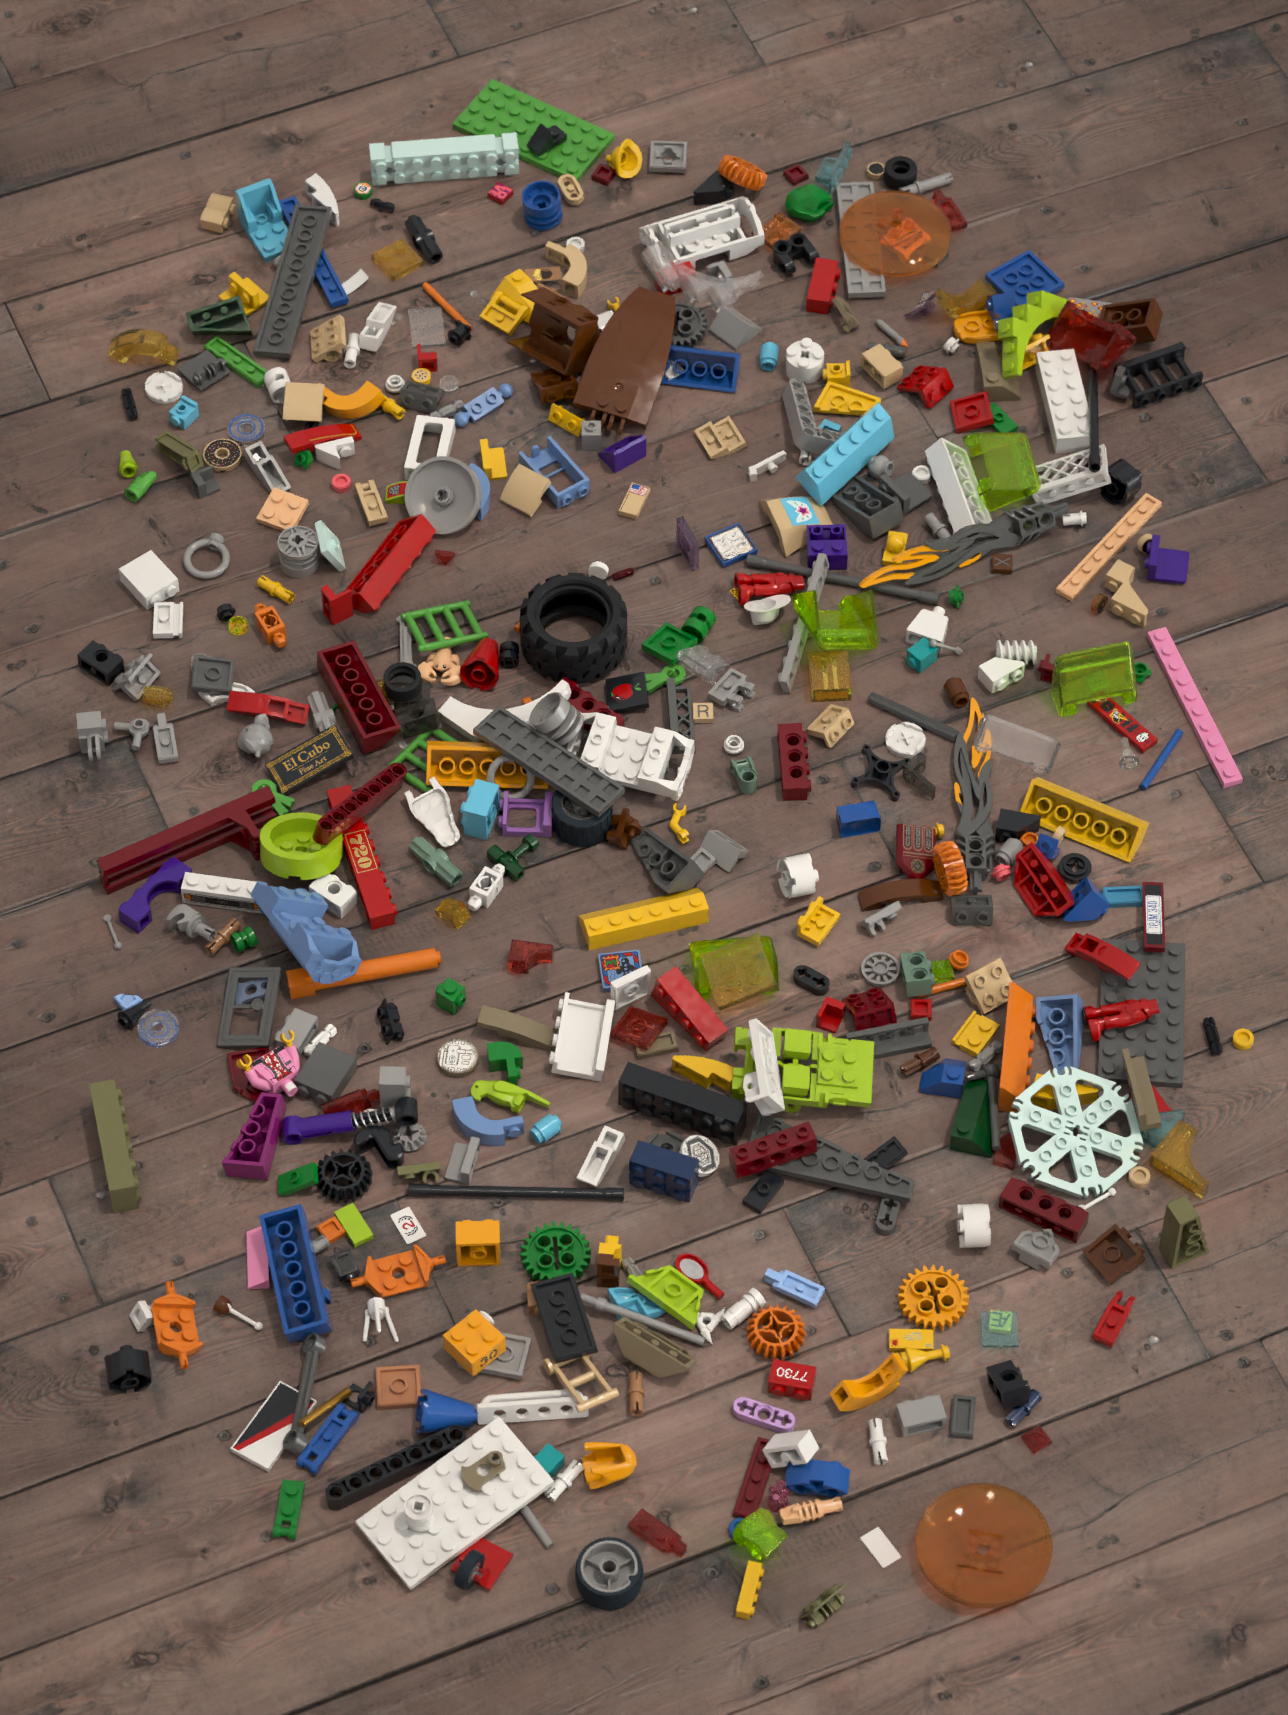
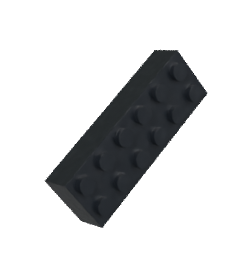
M630 1062L627 1063L618 1081V1105L625 1109H632L641 1112L645 1116H653L665 1123H673L685 1130H693L701 1133L703 1136L713 1137L721 1140L723 1143L736 1146L745 1130L747 1103Z

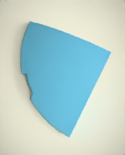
M616 1287L609 1288L607 1291L612 1304L656 1319L666 1312L648 1297L635 1293V1289ZM616 1315L618 1320L623 1318L622 1316Z

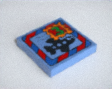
M639 950L598 954L603 992L611 991L610 982L642 968Z

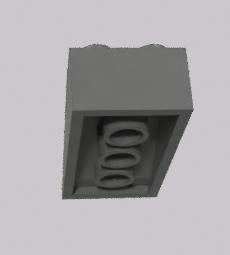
M856 474L830 498L863 533L873 539L904 522L901 503Z

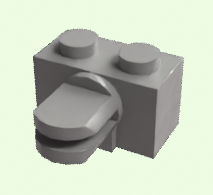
M101 711L76 713L81 753H88L89 761H93V752H96L97 760H102L101 751H105V743H109L108 731H106V718L102 719Z

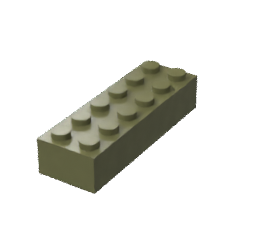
M115 1079L90 1083V1093L113 1214L139 1209L138 1200H142L121 1088L120 1086L116 1087Z

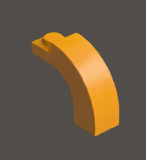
M368 380L358 391L346 396L337 395L328 388H324L323 404L327 412L342 419L363 417L373 412L385 401L382 391Z
M891 1353L872 1373L856 1380H842L829 1394L839 1411L859 1410L878 1402L901 1385L899 1380L908 1371V1368L898 1353Z

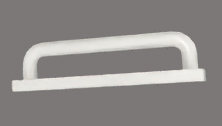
M566 1389L493 1394L484 1397L481 1403L477 1404L478 1424L482 1425L489 1424L497 1417H500L504 1423L588 1417L589 1409L578 1413L575 1407L577 1403ZM576 1390L583 1401L588 1400L587 1396H583L580 1391ZM564 1405H569L572 1407L570 1410L567 1411L560 1409ZM548 1407L549 1411L540 1412L538 1409ZM520 1408L528 1410L526 1413L519 1414L516 1412ZM497 1410L505 1411L503 1415L494 1414Z

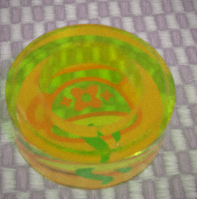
M243 616L232 617L228 621L230 633L233 635L245 634L248 630L247 619Z

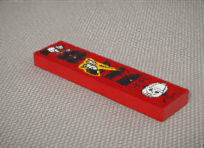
M1101 690L1087 700V705L1142 754L1157 744L1158 739L1104 691Z

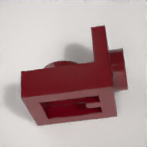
M1046 654L1045 659L1040 660L1038 671L1041 672L1040 680L1064 686L1067 667L1049 663L1050 654Z

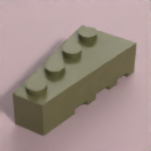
M1186 1196L1179 1199L1174 1198L1166 1205L1159 1250L1171 1269L1209 1253V1249L1206 1246L1207 1242L1204 1239L1205 1235L1201 1229L1200 1217Z

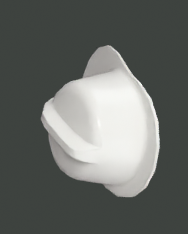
M783 594L774 595L761 600L750 601L744 605V609L750 611L754 625L768 624L777 618L779 609L787 605L791 598Z

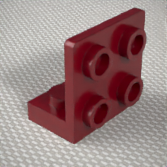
M870 988L867 992L853 993L846 998H842V1002L846 1003L845 1007L852 1014L855 1031L897 1023L894 1003L881 988Z

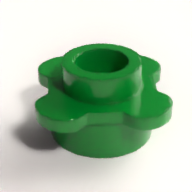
M308 450L297 452L295 456L296 467L301 466L304 469H308L313 461L311 452Z
M956 585L955 589H950L949 591L950 604L956 605L957 609H960V603L964 602V592L960 591L959 585Z
M1143 662L1135 663L1132 669L1128 670V675L1134 677L1139 683L1144 682V679L1152 674V671Z

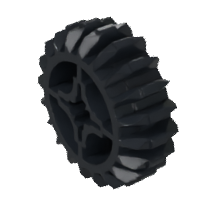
M350 1148L347 1152H343L340 1149L339 1153H335L332 1150L331 1156L325 1154L324 1160H319L318 1184H316V1188L318 1191H321L322 1197L327 1196L329 1201L335 1198L337 1204L340 1200H344L345 1204H347L349 1199L355 1202L356 1196L362 1198L363 1192H368L369 1186L372 1184L373 1173L369 1162H366L365 1156L360 1157L358 1151L352 1154ZM332 1171L333 1175L331 1176V1179L328 1180L327 1176ZM359 1172L361 1175H360V1177L358 1178V1180L355 1181V1180H354V1177H356L355 1174H357V1173Z

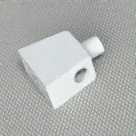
M939 606L934 607L933 611L922 609L907 627L905 642L914 645L925 637L929 642L934 639L938 643L944 644L949 619L947 616H944L945 610ZM937 647L938 653L941 654L942 648Z

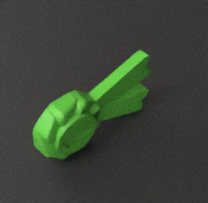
M674 664L673 666L668 665L664 667L661 673L645 674L648 694H651L663 684H667V678H675V686L683 683L686 677L684 668Z
M258 780L253 784L252 792L269 786L275 796L276 803L271 805L278 816L289 814L288 810H291V806L295 804L293 798L277 793L276 784L271 780Z

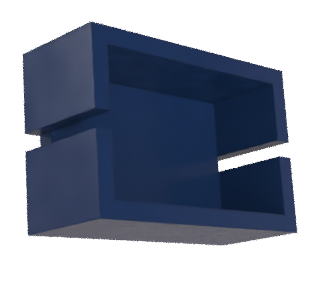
M638 1140L629 1160V1183L637 1188L652 1190L656 1194H664L678 1201L690 1203L699 1182V1159Z

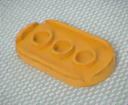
M987 310L966 312L959 315L958 319L954 321L953 332L959 340L965 343L976 344L979 342L1000 341L990 313Z

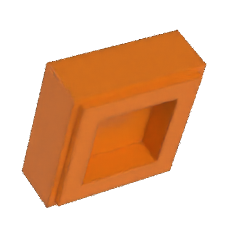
M335 1216L316 1226L317 1232L320 1236L323 1234L329 1244L346 1236V1231Z

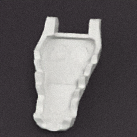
M434 776L429 779L433 789L415 799L410 790L404 792L413 816L434 835L442 847H448L459 840L460 833L455 824L449 796Z

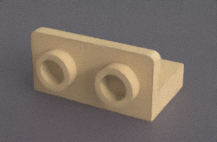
M830 704L807 728V732L811 736L824 739L826 746L832 748L854 725V720L848 708Z

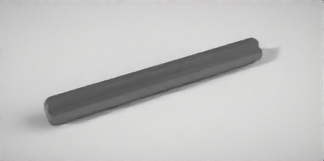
M871 692L869 695V703L947 739L956 741L959 733L958 730L875 692Z

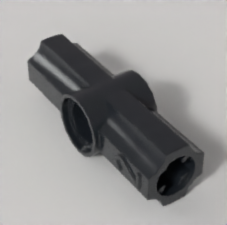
M415 214L409 216L405 221V226L412 236L415 248L421 250L428 263H439L443 258V253L436 244L432 230L426 228L419 216Z

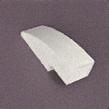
M315 173L305 180L306 194L312 198V205L332 207L333 212L330 222L337 227L340 223L335 197L325 181Z
M381 302L376 305L366 319V326L359 335V348L377 352L390 328L397 306Z
M604 1126L598 1140L594 1141L577 1176V1180L597 1187L613 1164L626 1140L624 1133Z

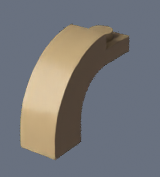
M549 241L545 245V258L562 265L568 270L562 278V292L578 299L587 285L586 259L582 252L570 243L564 248L559 244Z

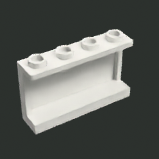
M565 992L564 999H560L558 1005L561 1017L557 1016L555 1029H558V1034H554L552 1040L555 1052L551 1051L549 1064H553L551 1073L601 1082L615 1000L607 999L604 1006L569 999L570 993Z

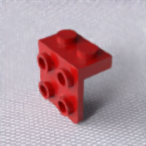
M919 365L914 368V371L909 376L902 379V382L897 387L899 391L918 392L925 408L931 409L954 388V385L946 368Z

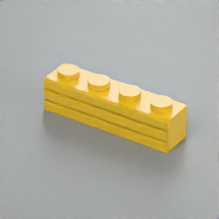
M748 1560L736 1608V1617L750 1620V1616L754 1615L755 1607H753L754 1602L757 1603L758 1594L756 1592L760 1590L761 1582L759 1580L764 1575L762 1563Z

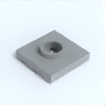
M651 141L649 172L686 173L687 142ZM664 157H672V158H674V161H672V159H671V160H666V159H664V161H662V159H663Z

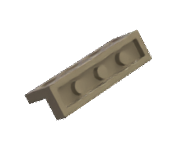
M1122 1049L1123 1067L1140 1131L1162 1127L1144 1056L1131 1058L1129 1049Z

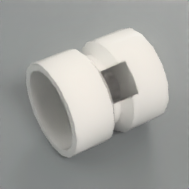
M272 368L265 373L263 377L271 400L274 403L282 404L284 403L286 382H290V378L284 368Z
M421 1492L413 1493L406 1498L404 1513L409 1528L416 1532H424L430 1529L435 1522L431 1498Z

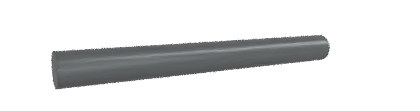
M991 1076L987 1078L992 1150L998 1151L1001 1148L996 1078Z

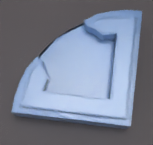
M119 994L114 996V1001L122 1011L139 1005L143 1001L137 995Z

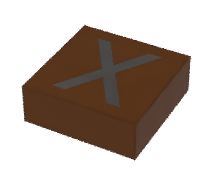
M993 554L992 573L1012 574V554Z

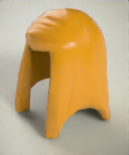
M584 1443V1451L592 1450L582 1457L584 1477L589 1489L604 1487L625 1479L635 1470L637 1463L636 1455L629 1446L622 1443Z

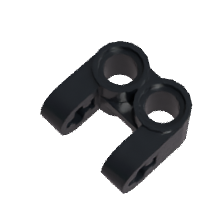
M802 233L792 234L789 237V241L777 240L773 244V262L785 276L796 272L795 264L791 258H803L810 266L815 264L816 257L820 258L816 248L806 235Z

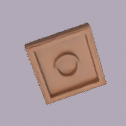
M420 1364L376 1367L378 1410L417 1407L418 1396H422L420 1392Z

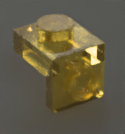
M449 897L441 901L440 905L434 909L438 917L450 920L455 929L461 928L471 918L463 901Z

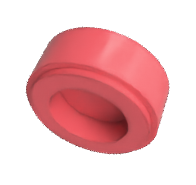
M346 474L335 475L332 478L333 490L338 493L347 492L351 488L350 477Z

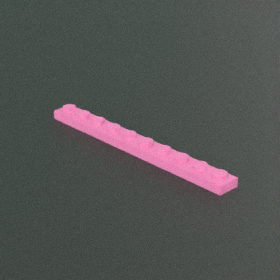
M1164 627L1147 632V638L1222 787L1227 788L1241 784L1243 778L1167 628Z

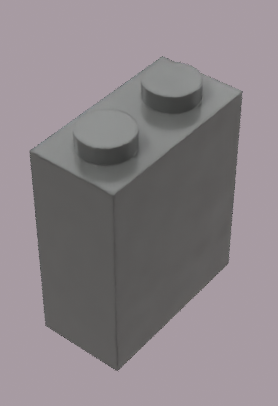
M318 1042L294 1079V1084L298 1087L297 1093L303 1097L312 1098L321 1105H328L333 1108L357 1070L356 1058Z

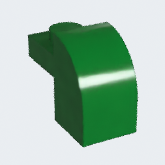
M509 1042L487 1043L489 1071H507L508 1082L517 1085V1079L521 1078L520 1069H523V1055L520 1049Z

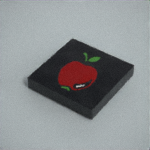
M645 672L605 679L608 707L615 713H624L649 707Z

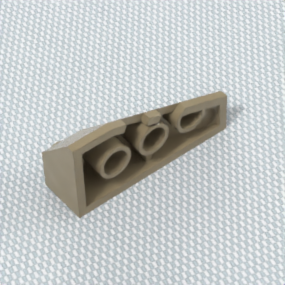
M995 341L976 343L981 392L987 391L990 402L1021 400L1020 386L1016 377L1009 379L1002 377V353Z

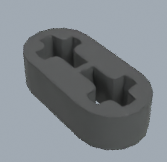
M885 1197L882 1199L876 1219V1230L880 1235L888 1236L894 1232L900 1212V1201ZM889 1204L893 1205L891 1212H887ZM885 1219L889 1220L887 1227H883Z

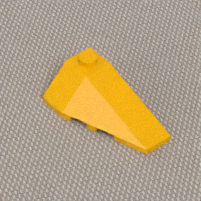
M518 269L504 277L490 300L497 291H501L507 298L519 305L527 306L530 308V312L523 321L529 323L534 302L521 296V294L538 288L521 269ZM498 304V306L512 313L513 315L517 314V311L511 309L505 304Z

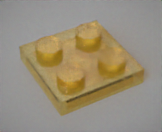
M403 238L372 254V260L393 282L424 266V260Z

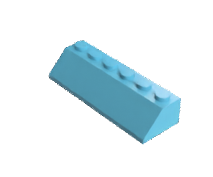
M877 403L868 409L795 477L820 507L858 473L872 457L876 456L895 438L891 417Z

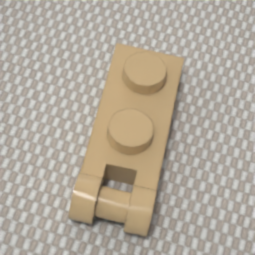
M368 480L367 483L363 484L360 482L355 483V492L358 495L369 526L388 522V516L374 480Z

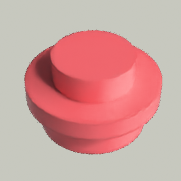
M1000 864L993 869L994 872L991 874L997 882L1003 881L1011 876L1010 865Z

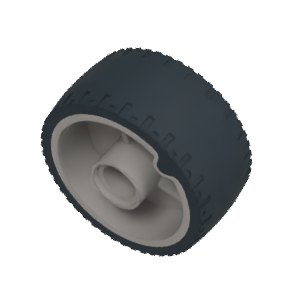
M603 1537L592 1541L582 1549L576 1562L575 1580L578 1591L589 1605L597 1609L610 1611L627 1606L636 1599L643 1583V1564L638 1551L629 1542L614 1537Z

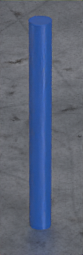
M1176 729L1139 785L1140 789L1146 790L1183 735L1182 730Z

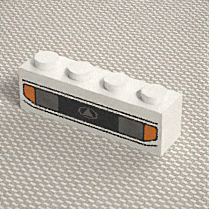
M185 872L181 886L183 903L262 914L250 895L257 882Z

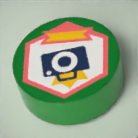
M359 182L354 186V195L358 199H368L373 194L372 185L368 182Z

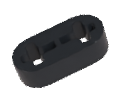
M799 965L793 971V981L798 986L817 996H823L828 993L830 981L825 975L806 965Z

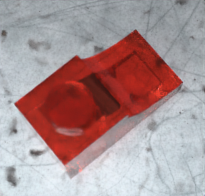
M512 939L508 955V971L516 974H529V971L539 964L552 963L554 957L553 945Z

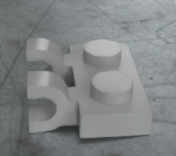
M730 668L707 693L708 698L722 706L729 703L735 711L740 712L744 708V705L741 704L743 697L735 694L740 690L745 697L751 700L756 695L752 691L755 688V684L747 682L746 675Z

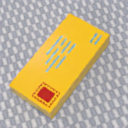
M889 1329V1352H904L905 1347L925 1352L932 1351L933 1330Z

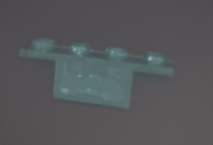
M846 141L838 158L824 157L815 175V183L828 185V194H832L834 189L838 188L839 179H842L844 169L848 167V160L852 159L853 148H850V141Z

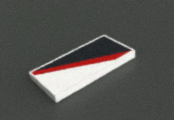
M279 1381L231 1447V1452L269 1472L285 1450L283 1440L292 1428L299 1391ZM310 1398L307 1414L312 1412L318 1405L317 1400Z

